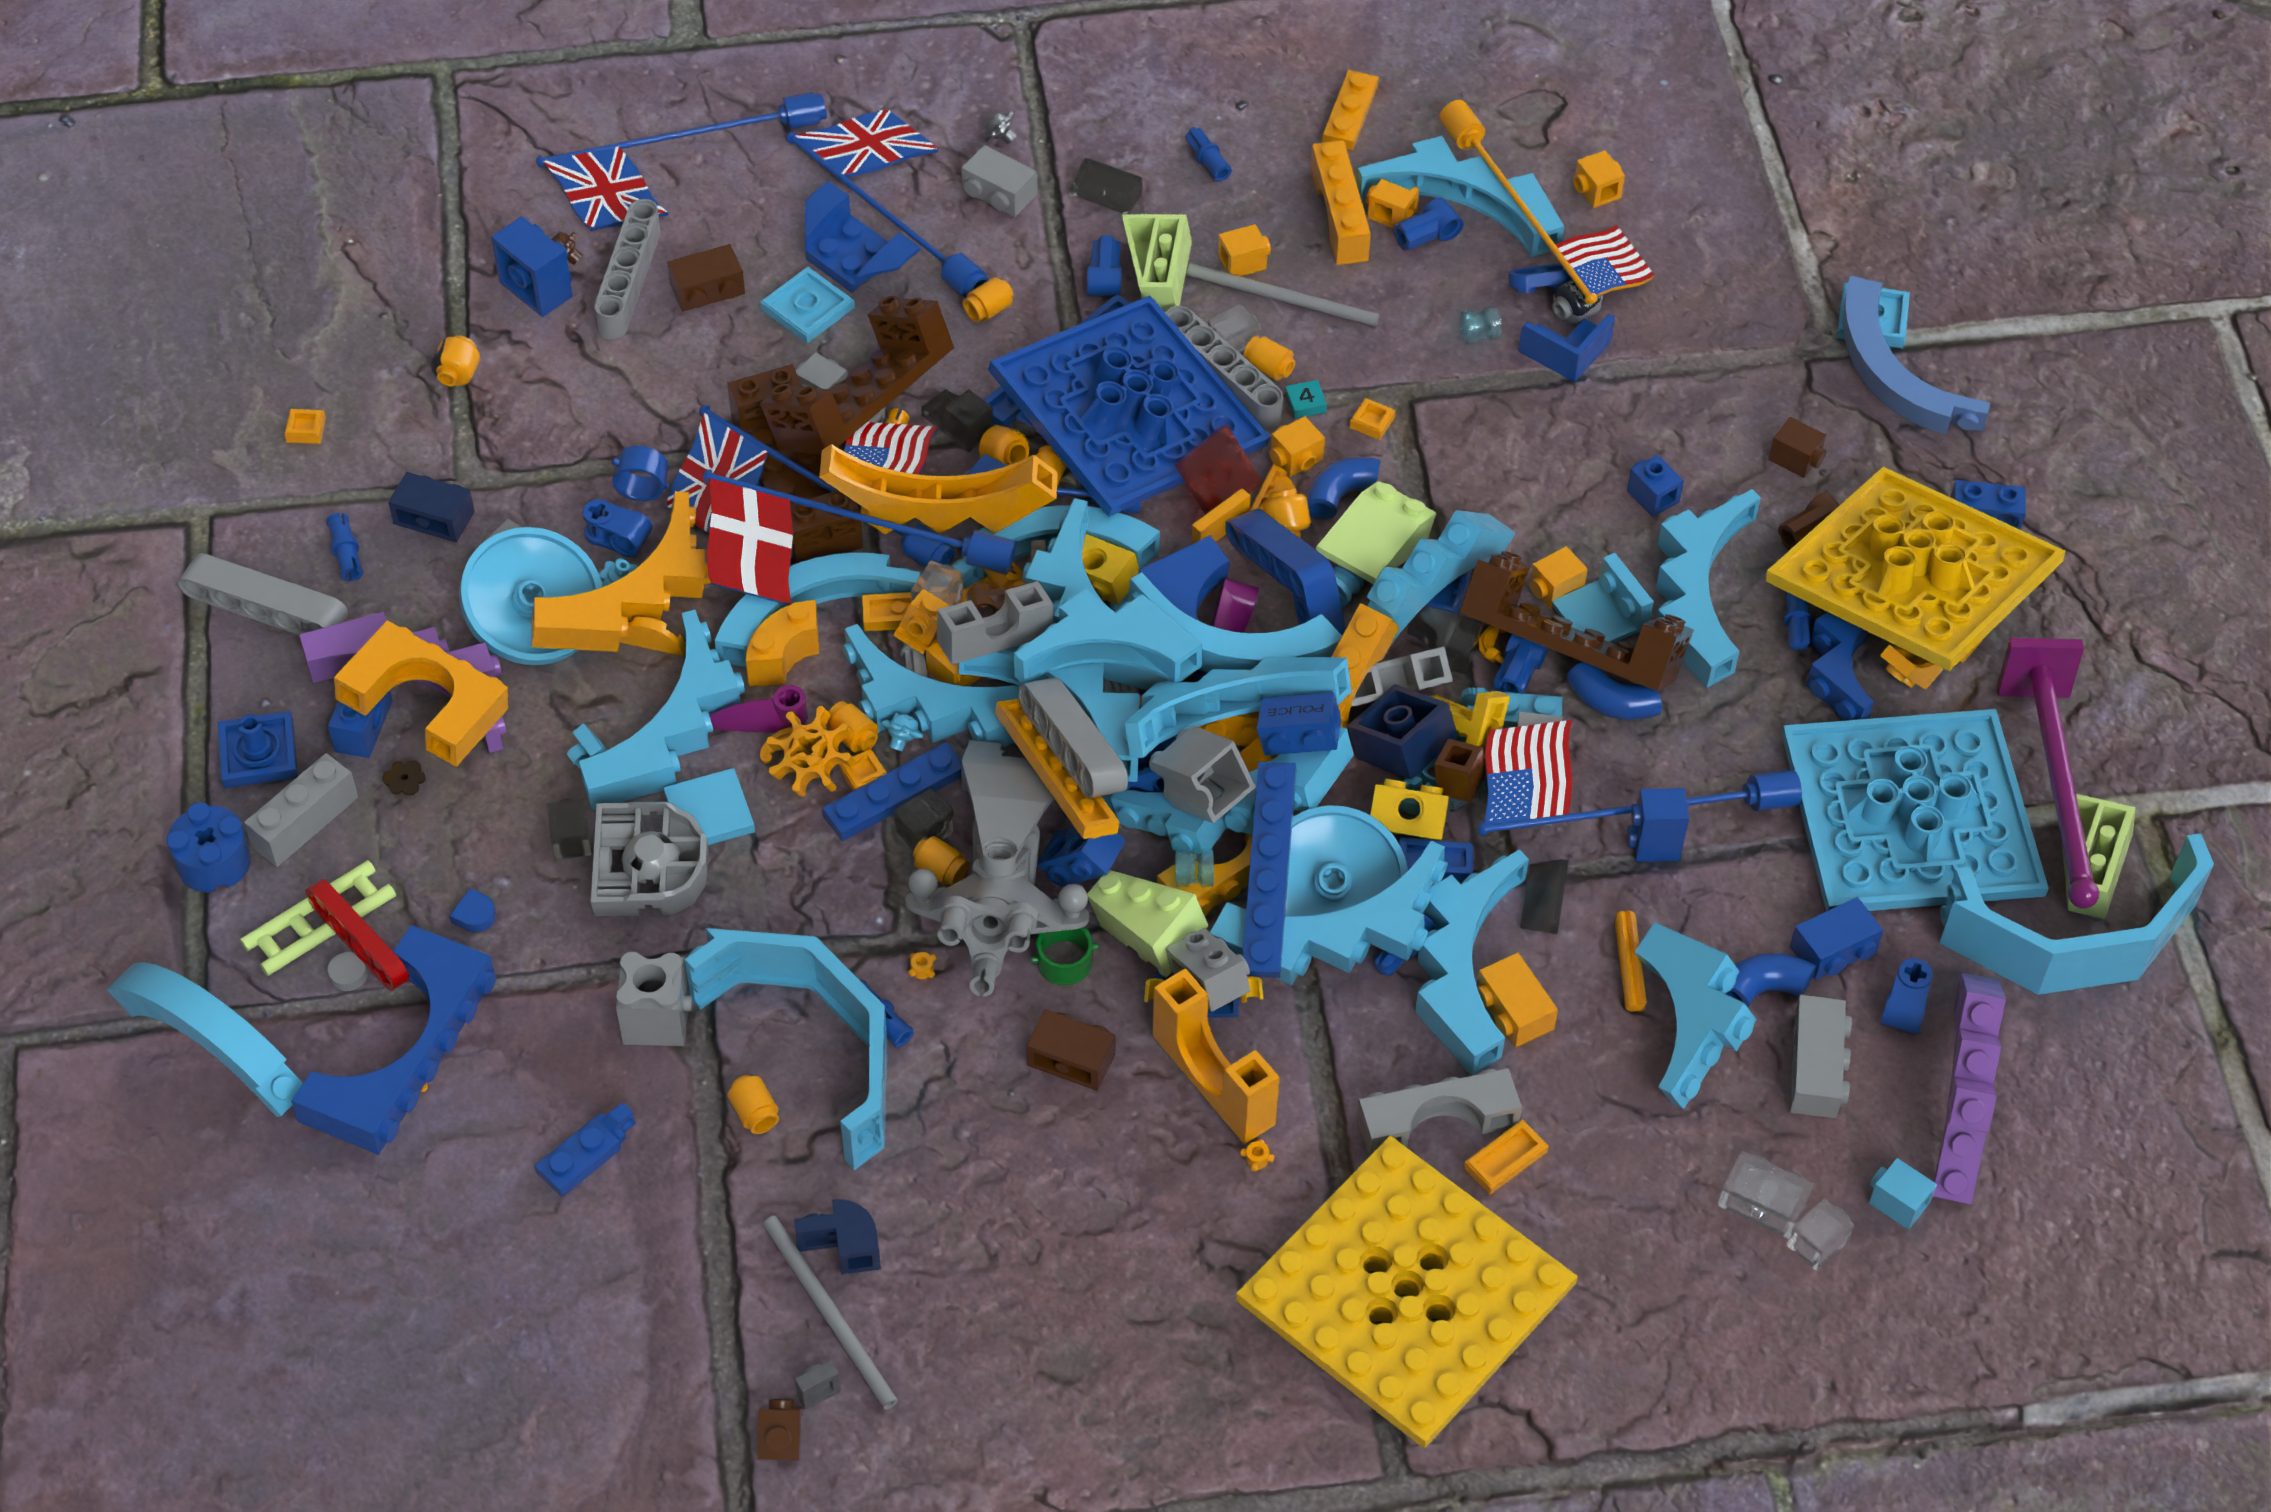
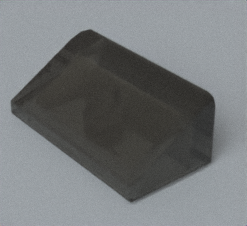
M1084 158L1070 189V195L1123 214H1129L1142 195L1143 180L1140 176L1089 158Z
M1568 859L1530 864L1520 928L1557 934L1569 864Z

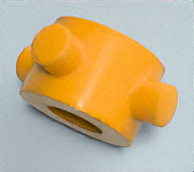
M918 952L916 954L912 953L909 956L911 959V969L908 971V975L911 978L931 979L935 976L933 962L937 958L933 953L930 955L926 952Z
M1261 1139L1250 1143L1247 1149L1242 1148L1240 1156L1246 1157L1247 1165L1254 1172L1266 1167L1268 1162H1274L1275 1155L1269 1154L1268 1146Z

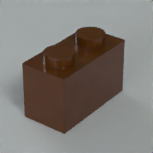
M731 244L667 261L670 286L682 312L745 294L743 270Z
M1044 1009L1026 1045L1027 1066L1098 1091L1115 1056L1116 1034L1110 1033L1106 1028L1099 1025L1090 1026L1076 1021L1066 1013H1054Z

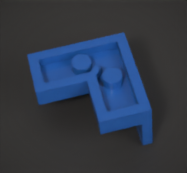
M1608 314L1599 325L1584 318L1567 338L1539 323L1535 326L1526 322L1521 330L1519 352L1575 382L1611 343L1615 316Z

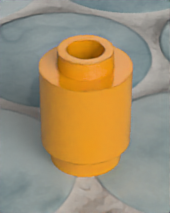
M993 277L967 294V298L962 302L964 311L973 322H986L1012 305L1013 291L1005 280Z
M1254 336L1244 350L1243 356L1264 375L1276 381L1281 380L1283 377L1287 378L1295 367L1293 351L1265 336L1262 338Z
M841 701L828 711L831 715L827 722L829 731L838 728L842 723H846L853 730L851 737L841 741L851 751L859 753L875 745L878 739V725L854 704H847L845 701Z
M936 836L922 839L913 851V857L915 858L914 866L917 869L932 871L936 875L937 881L944 886L948 884L952 886L963 880L970 867V862L965 859L963 853Z
M744 1075L732 1083L727 1097L746 1129H750L753 1134H762L771 1130L779 1121L777 1114L779 1109L762 1078Z

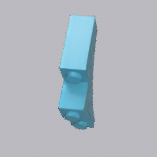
M1086 588L1077 595L1067 598L1059 606L1058 623L1051 624L1044 633L1031 642L1022 644L1013 653L1014 676L1021 683L1030 682L1043 674L1062 667L1084 663L1105 662L1134 666L1159 675L1169 682H1181L1202 667V643L1146 596L1141 594L1133 601L1123 604L1115 613Z
M1654 922L1636 949L1635 954L1647 970L1655 973L1665 981L1672 995L1677 1018L1675 1048L1666 1074L1658 1088L1671 1104L1684 1109L1689 1100L1698 1093L1701 1082L1710 1067L1714 1066L1719 1060L1722 1048L1726 1046L1737 1051L1742 1042L1751 1035L1757 1019L1744 1002L1726 995V992L1733 988L1737 975L1740 972L1727 954Z

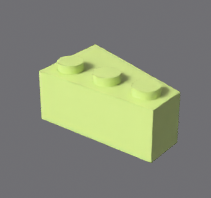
M1122 214L1141 299L1151 296L1164 312L1171 307L1180 306L1192 245L1187 215Z
M2076 794L2093 882L2099 888V899L2095 905L2086 909L2078 908L2071 903L2068 896L2070 881L2062 844L2068 911L2105 919L2133 836L2136 807Z
M1109 870L1108 874L1102 876L1087 893L1088 900L1100 926L1126 947L1128 945L1138 952L1142 960L1152 963L1165 978L1172 972L1165 948L1184 939L1188 934L1203 928L1206 929L1209 926L1195 894Z

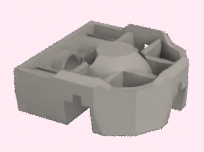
M670 802L597 803L591 906L595 916H640V909H645V905L660 908L663 916H669L695 903L706 884L708 842L705 833L701 830L693 815L676 808ZM651 811H656L657 815H663L662 832H644V815H650ZM612 850H624L622 855L623 872H612ZM635 858L642 863L640 871L631 866ZM682 859H699L698 861H680ZM647 880H653L654 884L660 883L659 893H641V884H646Z

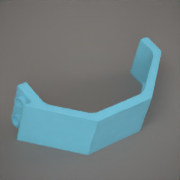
M2202 834L2187 835L2169 877L2175 893L2147 926L2061 940L2046 938L1990 910L1982 899L1971 867L1958 868L1955 871L1952 883L1947 887L1945 903L1940 908V917L1944 930L1939 944L2037 995L2139 980L2196 906L2214 863Z
M706 928L708 943L696 947L684 959L690 996H693L692 1002L700 1010L740 983L807 988L814 991L869 1047V1096L864 1104L840 1121L844 1160L853 1170H856L885 1148L888 1058L885 1005L815 936Z

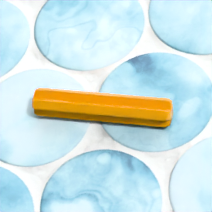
M1631 910L1619 911L1616 913L1614 921L1625 1008L1629 1012H1641L1645 1010L1647 1000L1642 962L1635 954L1639 946L1636 915Z

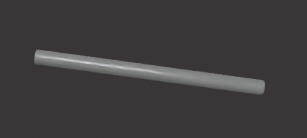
M1190 263L1187 269V276L1367 325L1376 327L1379 320L1378 313Z
M777 1216L767 1218L763 1226L883 1408L887 1410L895 1406L898 1399Z

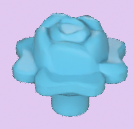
M621 558L617 559L615 563L612 561L605 562V568L599 573L600 579L604 581L602 586H607L623 578L638 566L629 564L628 561Z
M895 713L892 720L882 721V725L888 729V733L892 736L890 748L903 751L906 742L923 737V734L918 730L917 720L911 716Z

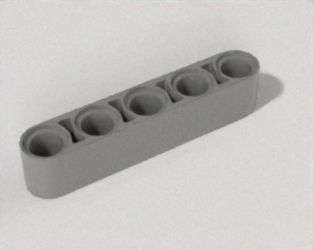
M639 199L631 203L620 230L594 305L598 332L603 338L617 339L625 335L628 330L661 234L658 207L652 200Z
M1184 306L1169 308L1165 312L1166 315L1264 429L1277 427L1282 419L1283 393L1280 388L1193 311Z
M198 553L177 581L179 589L194 600L297 635L343 623L348 615L346 606L332 596L203 553Z
M1058 677L1022 683L1020 685L1019 700L1022 710L1087 798L1119 793L1127 789L1128 777L1123 762Z

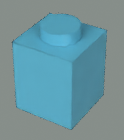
M1896 1158L1888 1169L1882 1166L1871 1180L1870 1186L1874 1190L1869 1204L1909 1230L1930 1204L1937 1184Z

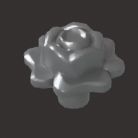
M997 111L986 120L983 126L987 131L985 136L986 142L993 138H1002L1009 144L1016 137L1017 134L1010 129L1011 118L1014 114L1012 111L1006 114Z

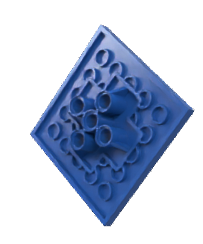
M1151 296L990 361L988 367L991 375L1108 517L1266 447L1271 438Z

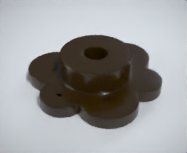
M412 760L405 764L395 762L392 765V770H388L383 774L382 780L386 786H389L392 794L398 795L403 793L410 796L419 791V784L424 783L426 777L421 772L420 763Z

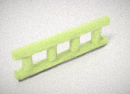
M369 860L330 883L339 894L352 886L358 889L365 899L353 905L352 908L361 918L396 897V893L390 884L377 890L367 878L376 872ZM307 898L239 939L247 952L259 946L267 955L268 959L260 963L261 969L267 976L336 934L326 923L314 930L305 920L304 916L314 911ZM291 925L301 938L281 950L271 937Z

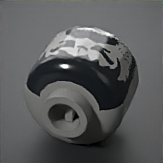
M1572 279L1555 289L1553 311L1560 320H1565L1572 325H1578L1584 318L1587 320L1599 313L1603 295L1597 297V301L1594 304H1586L1584 294Z

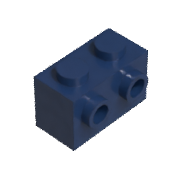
M409 472L405 473L388 501L394 525L456 543L475 512L469 489H465L457 484L451 485L437 481L426 475L420 476Z

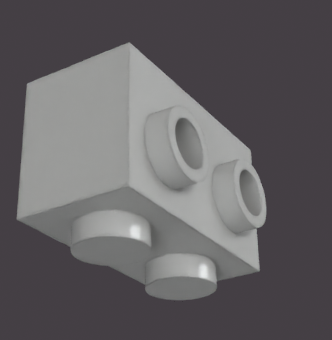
M1205 928L1192 932L1184 939L1165 948L1172 975L1186 968L1208 993V1009L1211 1012L1251 991L1247 975L1250 974V969L1241 954L1236 955L1228 948L1222 938H1216Z

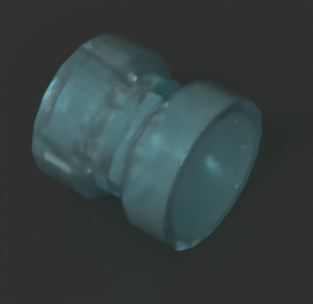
M1496 306L1484 307L1480 312H1475L1474 310L1461 312L1460 326L1466 344L1477 343L1481 338H1487L1488 340L1501 338L1502 324Z
M1202 849L1199 853L1175 850L1176 888L1188 887L1190 884L1195 883L1202 887H1214L1213 849ZM1195 859H1198V878H1195Z

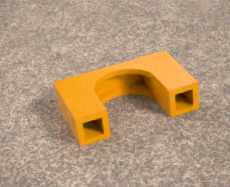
M388 620L334 677L336 700L364 716L375 707L390 689L402 682L427 680L444 687L452 697L425 728L426 750L455 767L462 762L508 710V687L496 677L485 675L476 670L469 662L458 660L444 652L438 645L434 643L429 644L415 636L406 627H399Z
M1185 968L1154 987L1153 1037L1245 1145L1276 1125L1280 1077L1257 1050L1252 1051L1232 1065L1219 1049L1209 1027V995Z

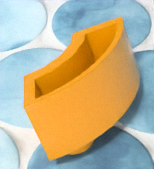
M816 600L794 602L770 615L755 630L746 652L749 687L785 685L787 673L795 663L805 657L819 654Z

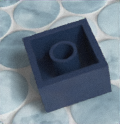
M1397 684L1388 689L1348 725L1358 760L1408 779L1414 778L1441 753L1448 738L1455 740L1458 737L1447 702Z

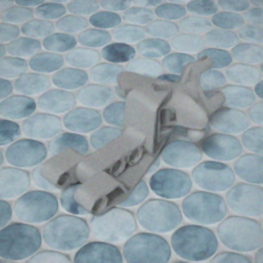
M969 740L962 759L961 783L962 791L969 792L975 817L973 822L972 875L946 889L945 887L937 888L938 881L932 871L918 869L911 874L908 880L911 893L906 896V908L913 913L940 921L941 926L938 930V938L943 944L954 946L959 944L962 938L964 939L972 962L973 976L969 984L970 990L976 996H980L981 987H985L983 997H986L994 990L995 978L1001 972L1003 960L1008 949L1013 952L1027 950L1031 934L1073 930L1086 926L1089 922V912L1085 909L1088 896L1086 890L1077 884H1068L1063 887L1059 892L1058 899L1054 900L1035 887L1040 830L1036 825L1044 811L1055 799L1026 758L1006 756L1007 751H1003V743Z

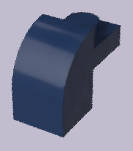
M835 1199L832 1200L833 1214L812 1213L804 1218L794 1219L797 1247L800 1252L838 1247L841 1275L881 1269L875 1222L869 1212L859 1204L848 1200Z

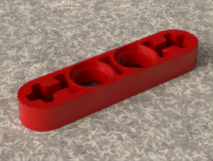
M321 879L305 889L306 897L316 913L388 990L393 991L409 981L408 972L398 956L329 882Z

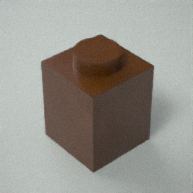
M1789 417L1773 438L1769 461L1805 478L1813 467L1819 468L1826 456L1827 451L1823 449L1826 434Z
M1448 738L1434 763L1436 787L1443 788L1442 795L1469 803L1472 802L1485 777L1483 747Z

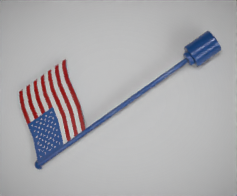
M867 422L846 440L844 452L879 467L920 475L926 464L929 443L938 432L939 427ZM1057 488V495L1088 497L1090 504L1101 508L1085 489ZM1141 502L1118 513L1138 514Z
M1573 720L1489 731L1484 753L1487 804L1484 822H1481L1477 827V831L1481 836H1486L1487 832L1631 813V806L1569 814L1573 783L1569 735ZM1795 770L1750 775L1747 783H1744L1742 791L1686 798L1687 806L1742 798L1747 805H1750L1753 811L1798 806L1802 798L1801 782Z

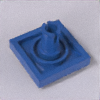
M291 711L260 716L249 714L240 719L218 722L221 780L224 789L298 777L294 720Z

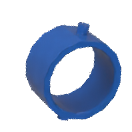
M631 446L624 448L617 458H613L612 464L615 465L612 479L613 486L624 497L634 501L647 502L656 500L664 492V489L667 490L670 484L666 482L669 469L668 461L657 450L646 446ZM629 471H642L650 474L652 477L638 476Z

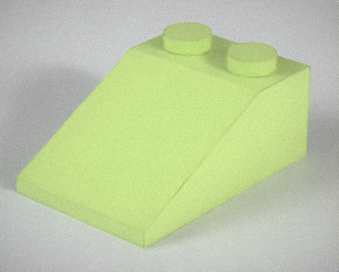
M1377 481L1359 494L1317 545L1316 550L1327 559L1374 584L1384 567L1397 568L1408 560L1420 538L1428 539L1436 512L1425 507L1421 501L1411 499L1396 491L1392 485Z

